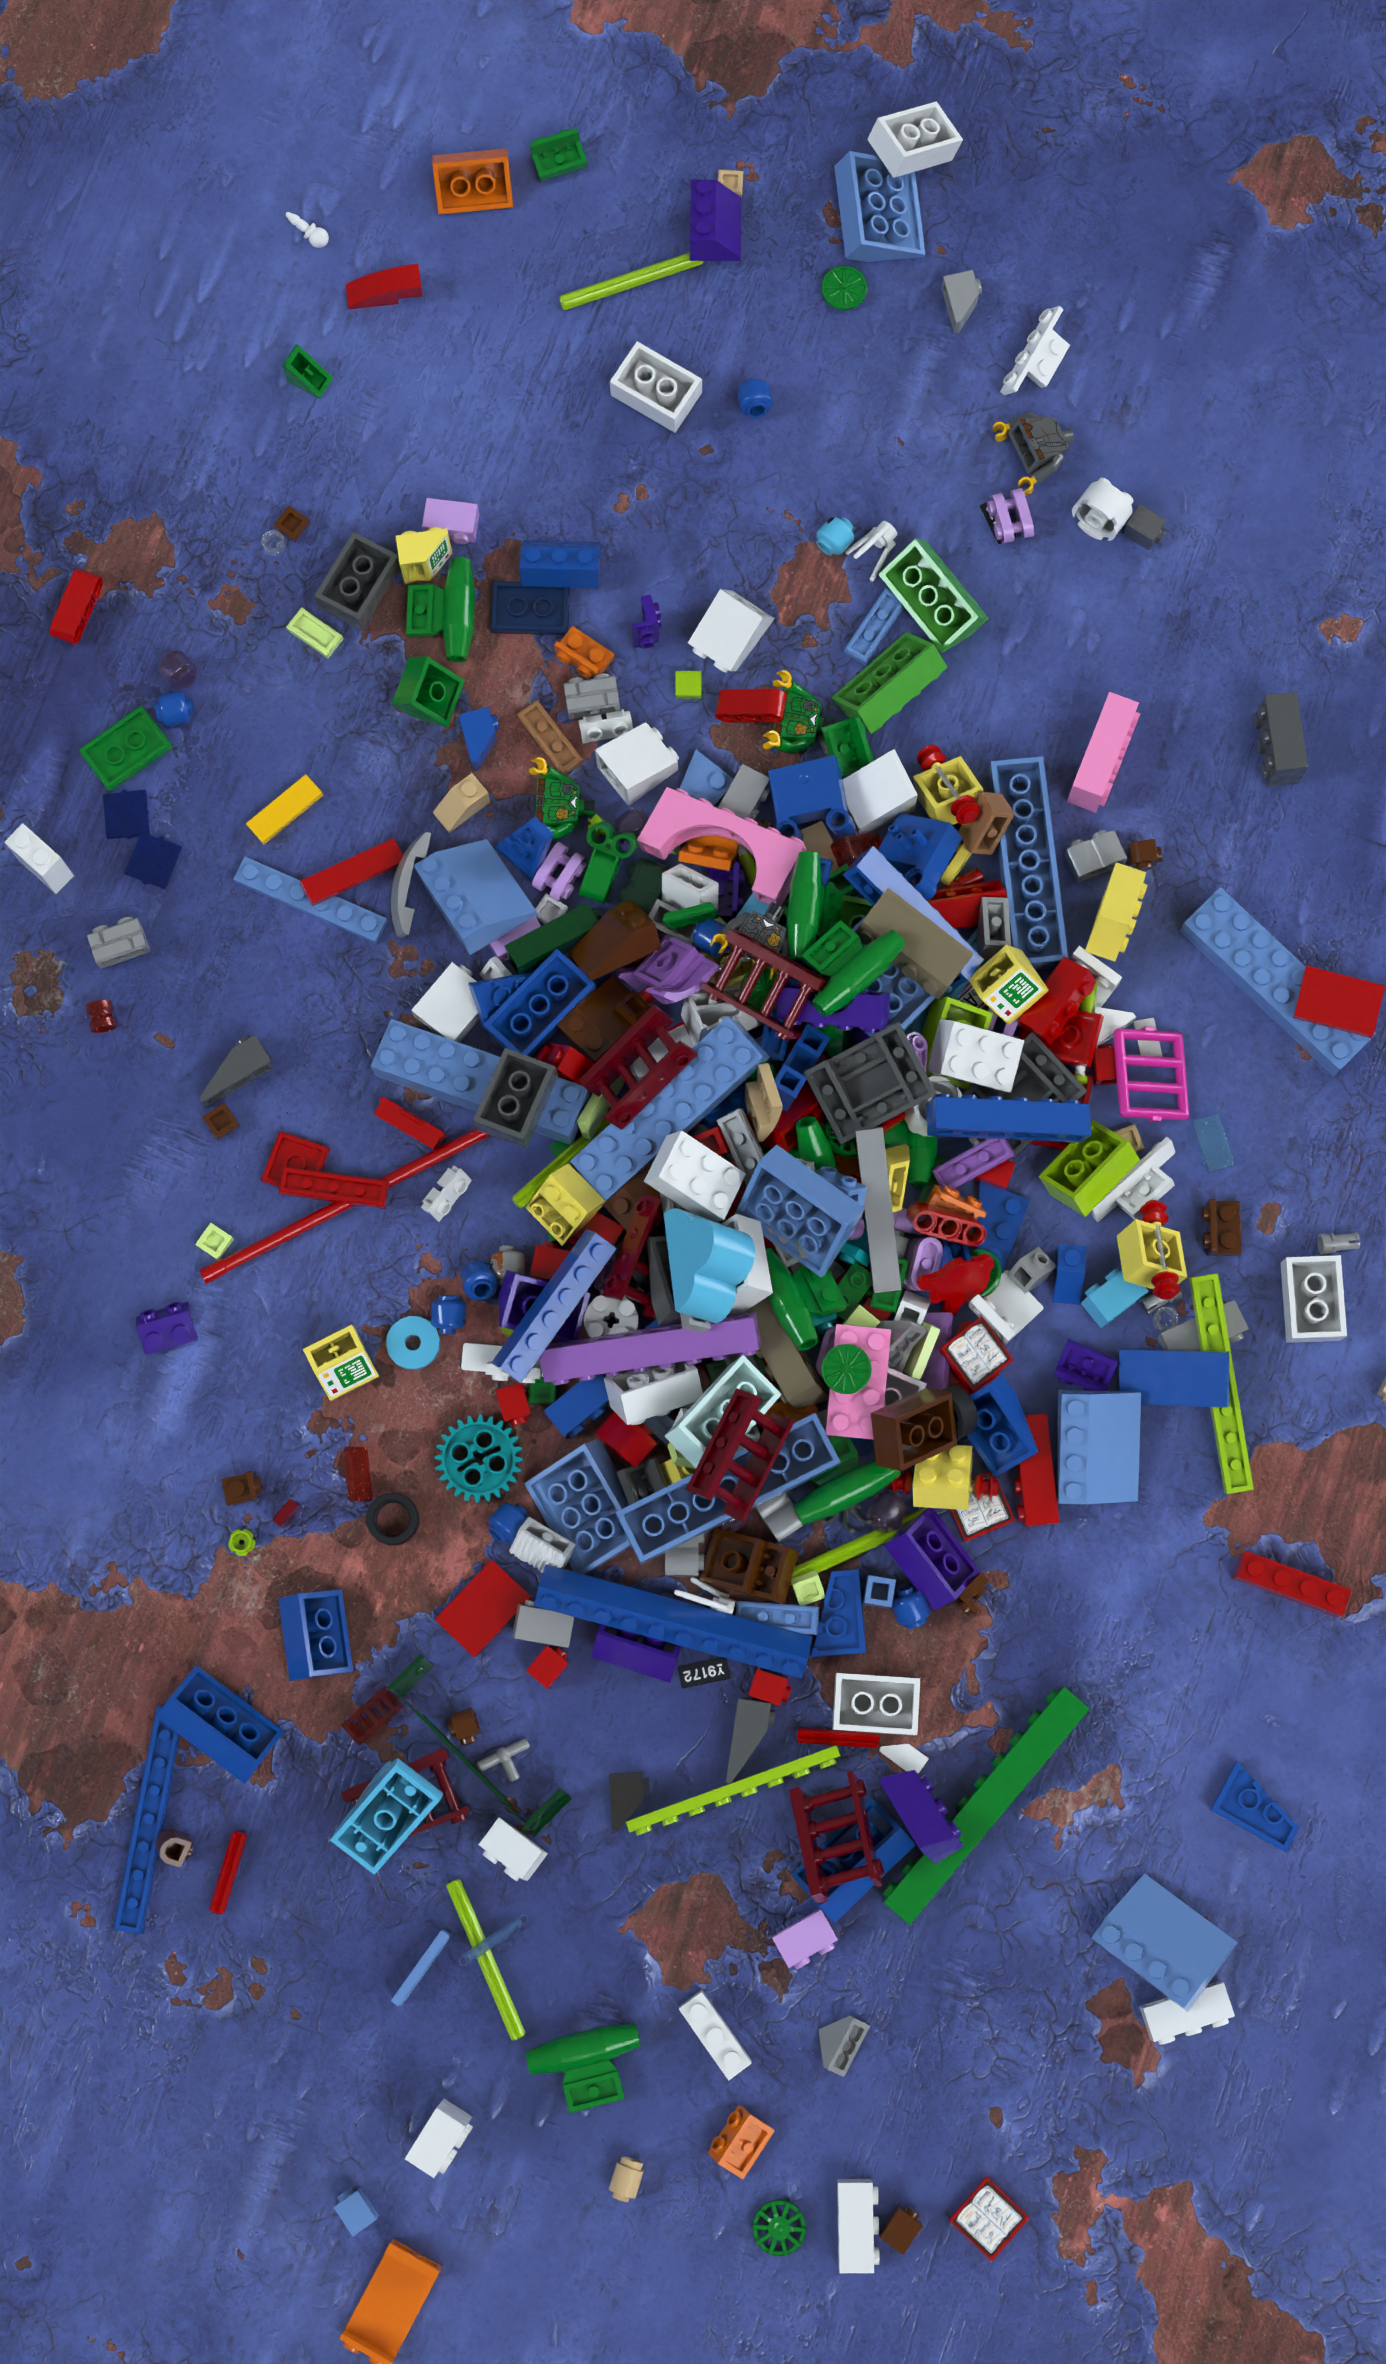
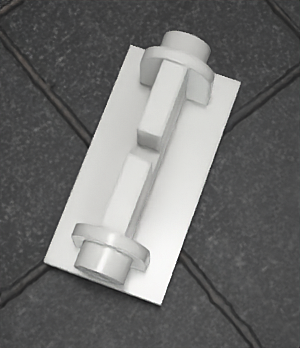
M621 709V711L606 713L607 719L602 720L601 714L589 717L584 716L583 720H578L583 744L616 738L632 730L630 711L624 712V709Z
M453 1165L451 1169H447L437 1182L443 1188L441 1192L433 1187L422 1200L423 1205L421 1208L440 1222L449 1213L459 1196L467 1190L472 1180L461 1168Z

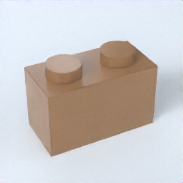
M980 792L975 801L980 806L979 816L972 823L962 824L958 832L963 837L962 840L970 853L992 855L1015 813L1003 794Z

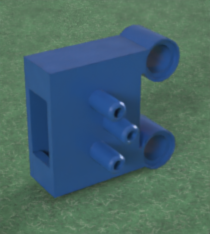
M835 755L768 771L777 820L775 829L783 836L787 831L794 830L793 837L803 841V833L797 824L826 818L828 827L839 838L848 837L853 832L854 822L848 813L841 767ZM838 819H846L844 825L835 827Z
M898 813L893 824L889 826L888 833L878 851L884 855L886 860L896 870L905 874L904 878L928 901L935 895L936 885L963 837L949 822Z

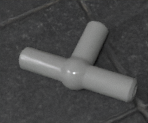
M523 1738L507 1747L499 1748L495 1753L477 1761L476 1764L479 1770L483 1772L501 1763L509 1781L513 1782L519 1779L520 1776L511 1757L530 1748L527 1739Z

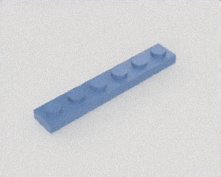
M245 856L233 879L237 884L377 944L388 922L387 918L337 896L312 906L300 886V880Z

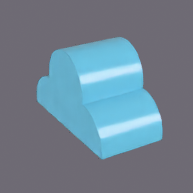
M670 1209L663 1214L675 1311L718 1324L726 1318L733 1307L736 1297V1285L741 1283L752 1269L755 1259L753 1239L749 1234L724 1226L720 1222L681 1209Z
M396 1758L393 1762L388 1761L365 1788L355 1806L334 1832L330 1841L375 1875L441 1800L443 1792L399 1758Z

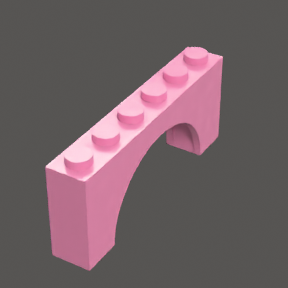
M666 787L637 839L642 851L662 860H666L668 855L677 846L696 837L721 836L734 840L749 850L756 860V879L752 887L756 900L767 905L773 902L779 906H782L790 891V883L798 853L807 851L805 843L796 837L787 838L775 828L768 827L766 829L759 826L751 818L745 817L742 819L727 808L722 807L718 809L706 799L699 798L697 800L690 797L682 789L677 788L673 790L669 787Z

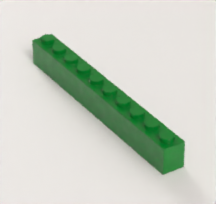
M1061 1687L1059 1690L1054 1688L1047 1695L1044 1701L1048 1704L1041 1712L1036 1709L1026 1721L1030 1724L1023 1733L1019 1730L1011 1738L1009 1744L1012 1747L1006 1754L1000 1752L991 1763L994 1767L988 1775L983 1773L973 1784L976 1790L971 1796L968 1797L965 1794L956 1804L955 1808L958 1810L952 1818L946 1817L949 1822L953 1820L960 1829L962 1835L959 1839L963 1847L936 1865L919 1849L922 1854L915 1862L911 1859L903 1867L901 1873L904 1876L896 1884L892 1881L882 1894L886 1897L883 1902L907 1924L910 1925L1090 1710L1065 1687Z

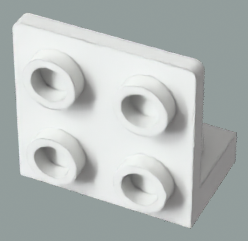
M1079 946L1070 960L1090 970L1097 983L1095 1007L1101 1008L1117 988L1122 977Z
M1008 1270L1001 1274L999 1285L993 1293L983 1298L978 1294L968 1305L978 1317L982 1316L1004 1345L1043 1310V1306L1030 1292L1025 1294L1007 1275L1009 1273Z

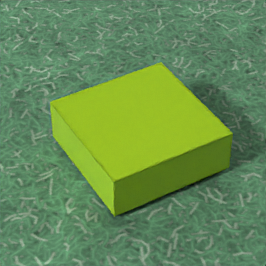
M675 671L676 699H701V671Z

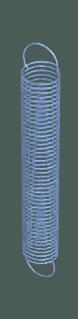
M512 1920L503 1931H496L492 1937L490 1935L471 1954L468 1953L470 1951L468 1950L463 1956L465 1959L470 1957L469 1963H471L479 1952L482 1955L489 1948H493L497 1943L495 1941L497 1938H503L504 1940L511 1933H515L521 1925L520 1921Z

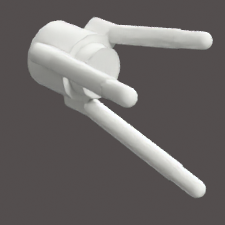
M882 521L877 527H874L867 535L845 551V554L849 555L863 545L854 554V558L857 559L873 544L878 548L885 547L870 577L871 582L875 580L890 550L896 545L893 539L897 536V531L890 523Z
M695 1577L690 1579L691 1582L717 1597L709 1600L680 1590L674 1591L675 1595L710 1606L712 1610L731 1615L733 1613L736 1600L729 1599V1594L720 1592Z

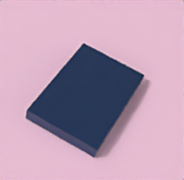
M493 581L491 633L566 635L569 629L570 588L521 586V582Z

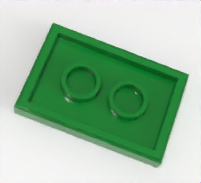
M141 705L78 751L107 790L111 792L172 749L173 746Z

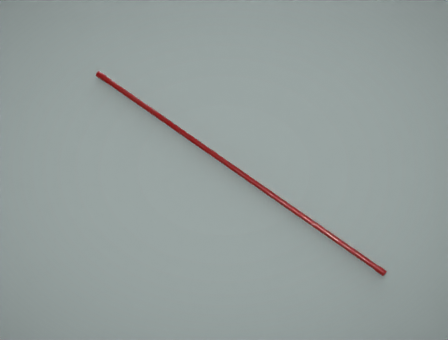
M975 868L956 878L949 886L945 885L937 890L984 882V877L981 871ZM682 1021V1022L678 1023L677 1025H675V1026H673V1027L667 1029V1031L669 1032V1031H671V1030H673V1029H675V1028H677V1027H679V1026H681V1025H684V1026H685L684 1021ZM474 1129L377 1180L389 1181V1188L491 1135ZM333 1202L224 1259H219L200 1269L199 1272L205 1283L208 1284L226 1275L230 1270L356 1205Z

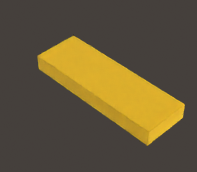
M305 774L249 820L246 825L264 845L324 795Z

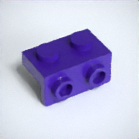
M651 594L641 596L643 622L632 624L634 648H650L659 642V628L662 627L661 613L658 602L653 603Z
M734 861L730 871L708 867L707 877L719 883L718 913L721 919L736 918L737 911H740L743 907V895H738L739 885L744 886V870H739L740 862Z
M173 1302L164 1309L157 1311L149 1309L136 1317V1329L145 1355L198 1340L190 1314L189 1302Z
M1068 1338L1056 1365L1054 1375L1058 1376V1379L1065 1384L1073 1385L1074 1383L1082 1386L1084 1391H1107L1119 1359Z

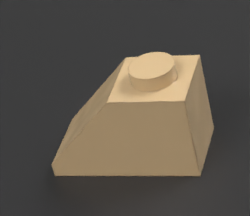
M471 773L449 790L433 811V814L450 833L489 804V794L474 774Z

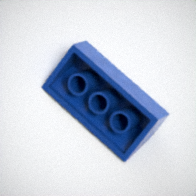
M556 949L483 1026L503 1049L508 1048L533 1057L558 1032L557 1024L575 1006L596 990V984L590 981L580 969Z
M197 1665L156 1716L244 1784L284 1733L282 1729Z
M871 1797L865 1803L876 1857L877 1859L880 1858L885 1875L916 1844ZM858 1823L839 1828L820 1846L821 1849L861 1838ZM863 1849L825 1860V1864L821 1865L823 1874L829 1876L867 1865ZM803 1862L791 1876L810 1896ZM869 1876L830 1887L831 1890L827 1891L829 1899L827 1902L818 1904L814 1899L813 1901L835 1923L875 1884L870 1880Z

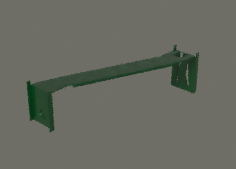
M420 1654L386 1689L388 1691L392 1689L397 1694L396 1697L398 1699L401 1698L525 1825L522 1829L526 1831L530 1828L534 1831L531 1835L535 1837L572 1798L559 1788L525 1822L511 1807L512 1804L425 1715H422L417 1709L415 1710L403 1697L434 1666ZM554 1803H556V1804L544 1815L545 1811H546L551 1805H553Z

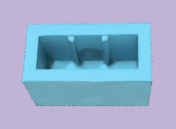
M1118 1268L1105 1277L1107 1282L1101 1287L1096 1283L1085 1292L1087 1297L1081 1302V1305L1100 1328H1103L1148 1292L1146 1287L1124 1281L1123 1273Z

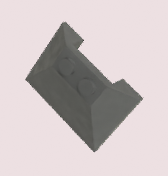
M899 1022L803 1072L840 1144L856 1137L855 1130L874 1128L937 1095Z
M1032 1032L1024 1039L1011 1093L973 1084L962 1095H976L977 1099L1001 1096L1003 1100L1025 1097L1029 1101L1037 1102L1040 1099H1053L1054 1102L1063 1103L1067 1100H1078L1087 1090ZM1007 1139L1015 1155L1032 1141Z

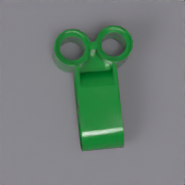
M602 821L593 825L587 831V842L590 846L594 847L579 895L605 904L622 858H626L637 851L639 843L635 833L624 831L619 835H615L613 826L608 822ZM596 829H602L606 833L605 841H600L596 838ZM621 838H626L630 842L631 848L629 851L623 850L620 847Z

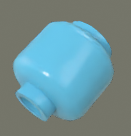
M837 517L829 518L816 533L817 546L828 556L841 555L854 541L853 525L844 517L841 519Z

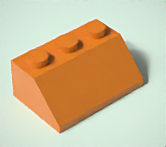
M508 148L432 156L438 215L513 208Z

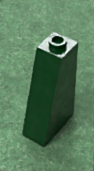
M585 903L505 945L508 961L517 974L535 971L556 949L563 955L568 953L602 917L595 907L590 909L588 904Z

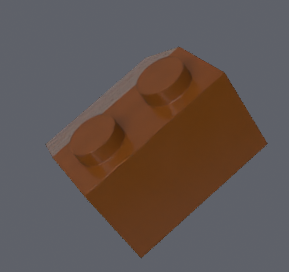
M630 900L610 909L569 951L568 956L587 978L592 981L661 949V944L655 922L633 900Z
M612 976L575 1006L557 1024L558 1033L578 1052L596 1063L632 1027L614 1009L616 1004L627 996L630 991L615 976Z
M653 1162L626 1183L604 1204L606 1209L626 1231L641 1194L661 1198L659 1191L644 1182ZM660 1201L658 1209L663 1211L662 1203ZM653 1219L648 1234L656 1237L665 1228V1225Z

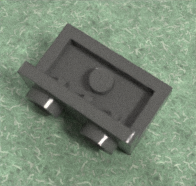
M657 1458L641 1463L636 1468L632 1466L617 1472L629 1505L668 1486Z

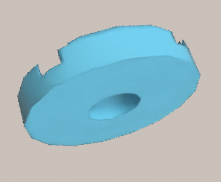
M408 1316L399 1319L392 1325L387 1334L386 1348L390 1358L396 1365L406 1370H419L430 1365L436 1359L440 1351L441 1340L437 1329L431 1325L430 1321L419 1316ZM417 1336L420 1338L421 1345L417 1350L407 1349L406 1341L409 1337Z

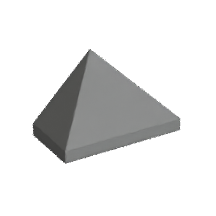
M880 1321L878 1328L891 1329L888 1367L893 1368L928 1330L910 1321Z
M848 2016L818 2029L823 2067L845 2077L870 2025L852 2016Z

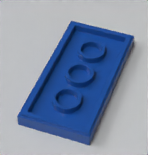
M1119 1349L1120 1391L1141 1392V1404L1229 1407V1351Z

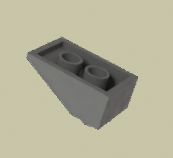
M666 1236L649 1237L647 1239L651 1302L658 1325L681 1324L680 1312L675 1311Z

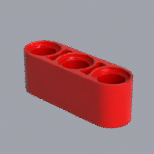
M78 568L73 572L50 626L51 637L74 645L78 644L102 590L103 578L101 576Z
M778 689L720 690L715 718L729 723L781 722L783 720L787 693Z
M915 1202L907 1210V1219L919 1233L968 1246H978L986 1239V1229L973 1215L924 1202ZM927 1214L923 1221L917 1222L920 1215ZM951 1220L948 1227L942 1228L944 1222ZM976 1227L973 1233L966 1234L968 1229Z

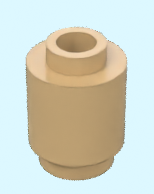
M627 2156L621 2157L620 2162L616 2163L609 2190L613 2192V2198L623 2202H629L630 2198H636L644 2173L642 2170L643 2162Z

